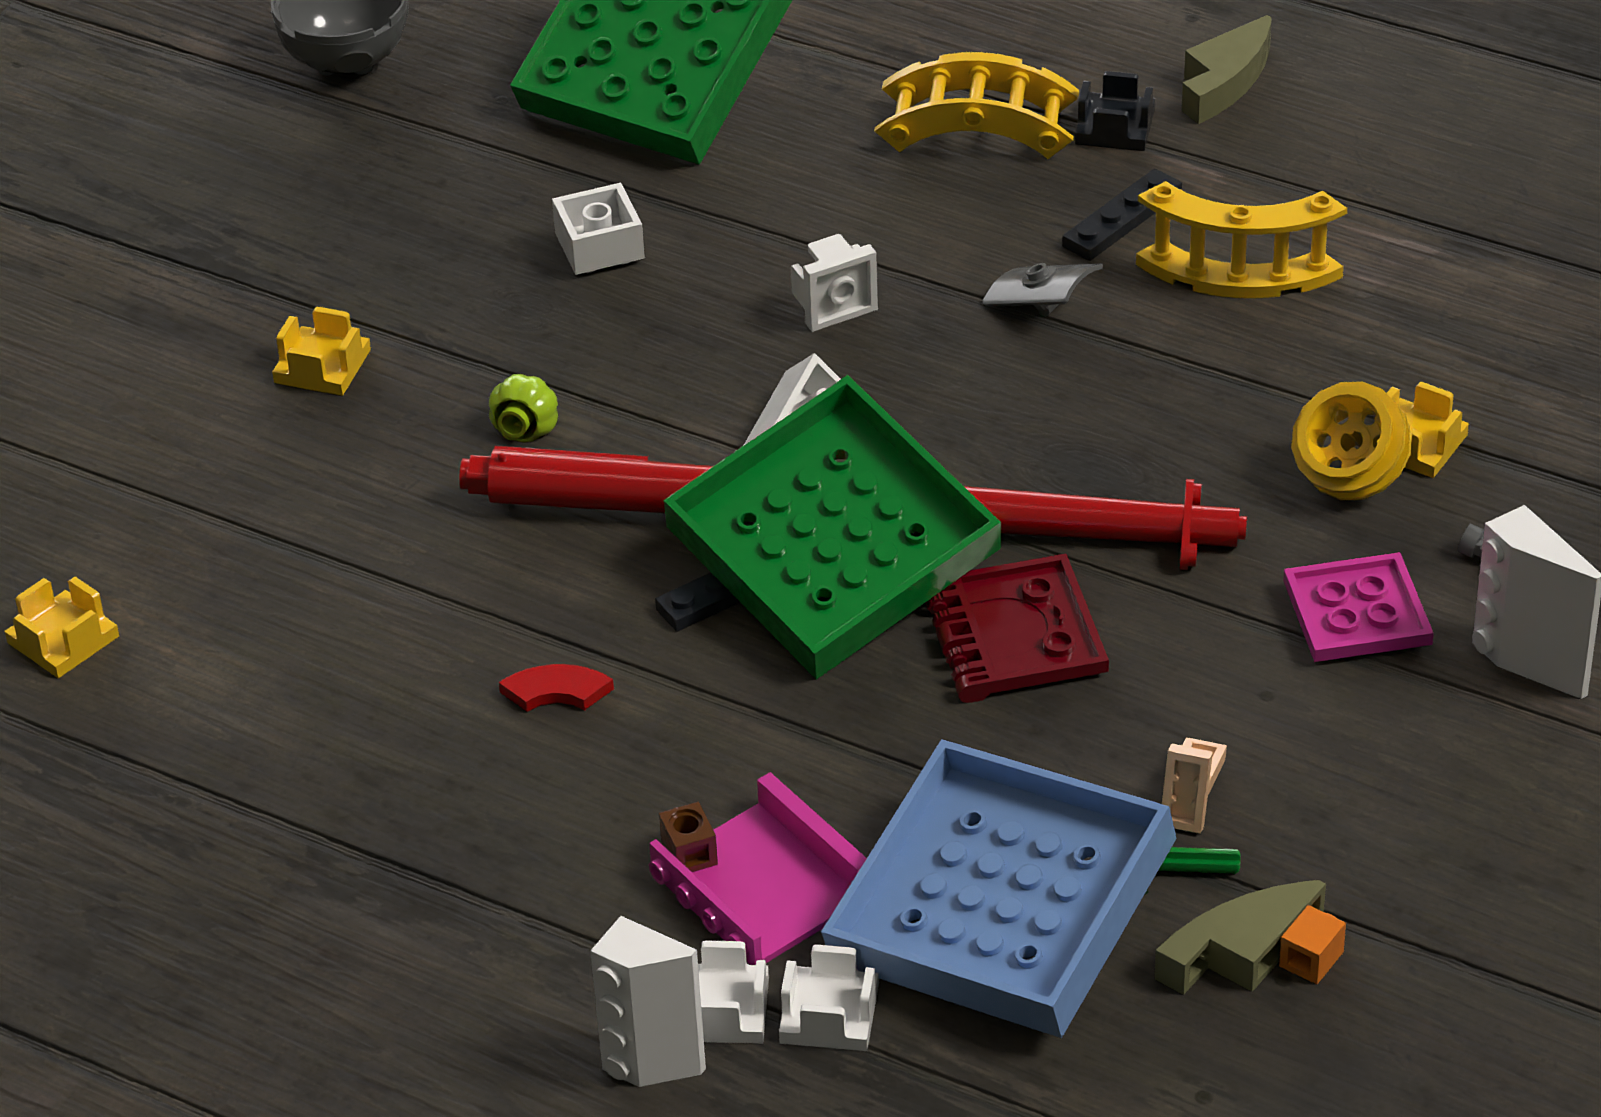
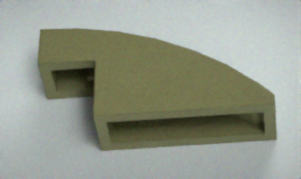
M1263 16L1185 50L1184 79L1187 81L1183 82L1182 111L1196 123L1200 124L1233 105L1257 81L1265 67L1270 51L1272 23L1270 16Z
M1320 880L1274 886L1245 894L1201 914L1176 931L1156 949L1155 980L1184 995L1204 972L1210 969L1253 991L1280 962L1281 937L1306 906L1310 905L1324 912L1326 883Z

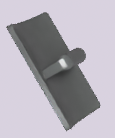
M1039 263L1033 266L1017 267L1005 272L992 284L982 303L987 307L1034 305L1039 314L1046 317L1060 304L1068 302L1073 290L1084 277L1096 270L1103 269V263L1047 266L1045 263Z

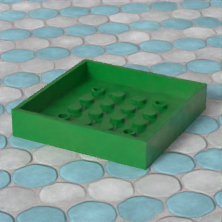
M560 0L511 82L510 87L521 109L700 165L792 0Z
M849 375L843 377L664 500L667 528L816 680L1001 549V522ZM846 459V461L844 462H837L835 460ZM748 521L754 522V524L750 526L744 525V523ZM915 532H919V533H921L922 535H921V536H918V537H915V536H912L911 534H912V533H915ZM822 597L830 598L826 602L819 601L818 599Z

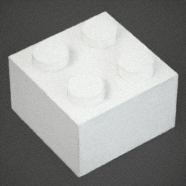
M621 183L552 198L555 234L575 275L619 264H627L645 258L642 223Z

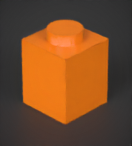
M1307 905L1281 937L1279 967L1318 984L1344 952L1346 922L1337 919L1332 914Z

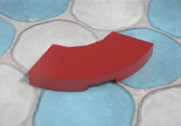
M552 664L532 667L514 673L499 682V690L501 694L527 712L540 705L551 703L572 704L586 710L614 690L613 679L587 667Z

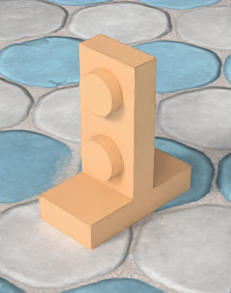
M1187 737L1183 745L1171 744L1167 754L1162 804L1170 807L1175 829L1201 834L1205 823L1207 798L1225 762L1227 745Z

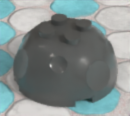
M271 0V14L278 37L284 48L295 59L326 76L335 73L348 74L354 72L359 75L369 73L372 70V66L386 56H389L401 40L409 11L408 0Z

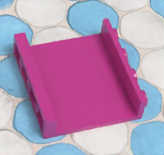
M771 772L757 780L758 804L714 829L718 865L691 872L657 839L649 843L651 857L649 870L655 881L660 885L665 884L676 895L679 903L684 908L693 910L701 918L709 932L717 933L724 941L744 942L746 961L750 965H756L757 960H766L767 963L823 929L867 859Z

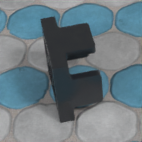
M1112 71L1104 72L1102 93L1091 92V81H1083L1078 100V124L1075 132V144L1145 151L1155 112L1153 87H1146L1144 97H1140L1138 95L1139 76L1137 74Z

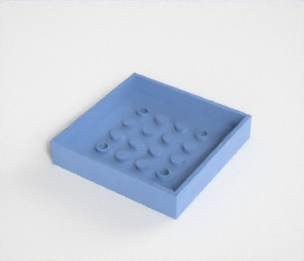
M941 739L822 929L821 933L825 945L854 948L856 950L857 970L860 972H865L866 967L875 968V973H878L879 979L1062 1038L1177 839L1170 807ZM1092 857L1090 860H1084L1085 858ZM913 920H919L918 922L910 923Z

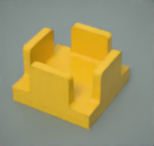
M316 307L312 312L314 328L305 326L299 328L298 317L289 316L276 338L279 362L272 371L274 383L343 396L371 350L370 339L361 337L359 328L351 327L350 315L345 311Z
M1419 382L1415 387L1413 403L1399 398L1400 389L1391 387L1387 394L1405 413L1412 432L1411 455L1404 468L1434 478L1468 435L1469 423L1462 421L1461 411L1454 410L1452 412L1454 396L1449 391Z
M73 577L68 581L70 592L64 590L55 597L51 582L45 578L19 594L15 598L18 615L13 618L14 625L5 630L8 644L58 679L119 637L117 624L106 618L103 613L100 594L77 577Z

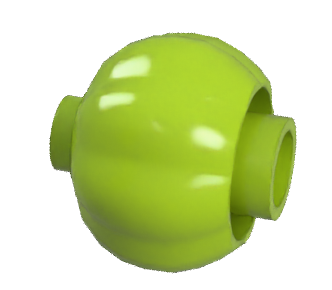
M524 374L511 375L503 383L498 384L490 394V421L494 428L508 440L519 442L534 441L549 434L556 426L558 420L557 397L554 391L539 377L526 376ZM536 418L537 425L525 433Z

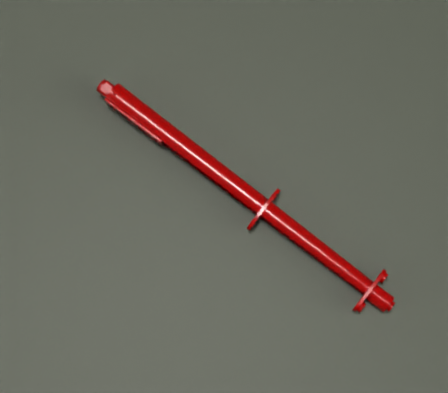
M495 446L491 456L470 455V459H462L459 484L460 489L468 490V494L488 495L490 503L665 513L664 500L713 466L648 461V456ZM1186 479L1184 504L964 486L1001 522V533L1181 543L1180 570H1188V566L1196 567L1197 545L1237 547V540H1245L1247 516H1239L1240 508L1200 505L1202 484L1194 483V479Z

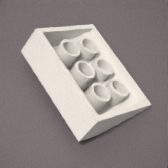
M1523 505L1485 523L1472 643L1481 654H1485L1500 668L1580 699L1588 696L1601 600V573L1529 508Z

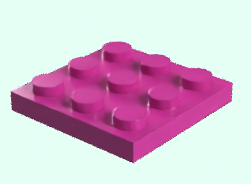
M1400 552L1284 569L1283 581L1314 662L1433 645V630Z

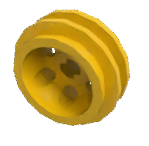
M1340 382L1319 391L1303 406L1293 426L1291 449L1298 469L1321 493L1339 500H1363L1384 491L1401 475L1411 455L1412 432L1405 413L1383 389L1365 382ZM1368 414L1376 416V421L1371 425L1364 423V419ZM1348 417V420L1345 423L1338 424L1340 421ZM1330 436L1331 443L1327 447H1323L1326 437ZM1335 460L1342 462L1341 468L1330 467V464Z

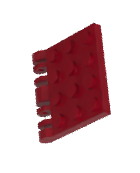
M1067 554L970 570L926 602L927 609H929L931 615L934 614L932 622L936 627V635L946 662L949 664L950 669L954 668L951 676L955 681V688L959 699L964 703L983 701L990 693L1109 672L1108 656Z

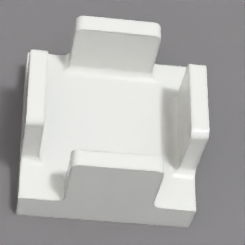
M836 234L808 244V252L816 262L803 266V269L799 264L791 266L792 293L805 310V324L812 332L878 310L876 251L870 244L862 247L858 244L850 246L842 235Z
M703 941L701 945L702 963L698 964L704 1042L763 1044L769 983V968L766 965V960H757L756 965H748L746 963L745 943L741 941Z
M813 945L811 952L812 967L796 966V961L787 960L781 989L782 1019L779 1029L780 1044L867 1051L879 986L878 973H875V968L866 967L865 972L858 971L856 950L851 947Z

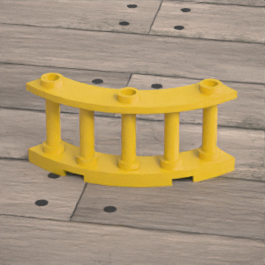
M983 52L945 54L939 56V60L925 64H921L919 61L911 64L883 81L882 90L897 102L895 115L887 118L874 129V132L898 152L933 135L956 131H979L1014 139L1049 159L1073 141L1074 136L1059 126L1057 122L1059 113L1078 99L1079 89L1054 72L1044 67L1038 70L1022 64V59ZM970 89L969 98L944 100L945 92ZM984 89L1010 94L1009 103L983 99ZM929 98L928 103L914 106L915 104ZM1023 99L1045 110L1044 116L1022 108Z
M1167 181L1138 195V202L1156 212L1155 244L1136 253V265L1163 281L1174 284L1175 280L1193 285V291L1215 296L1271 298L1280 297L1282 290L1300 287L1302 293L1343 278V266L1326 254L1327 224L1346 215L1348 208L1324 191L1292 202L1263 206L1231 205L1213 202L1188 194ZM1170 219L1191 226L1190 253L1170 243ZM1312 228L1311 252L1288 259L1290 232ZM1206 230L1232 234L1231 263L1204 258ZM1275 234L1273 262L1246 264L1247 235Z

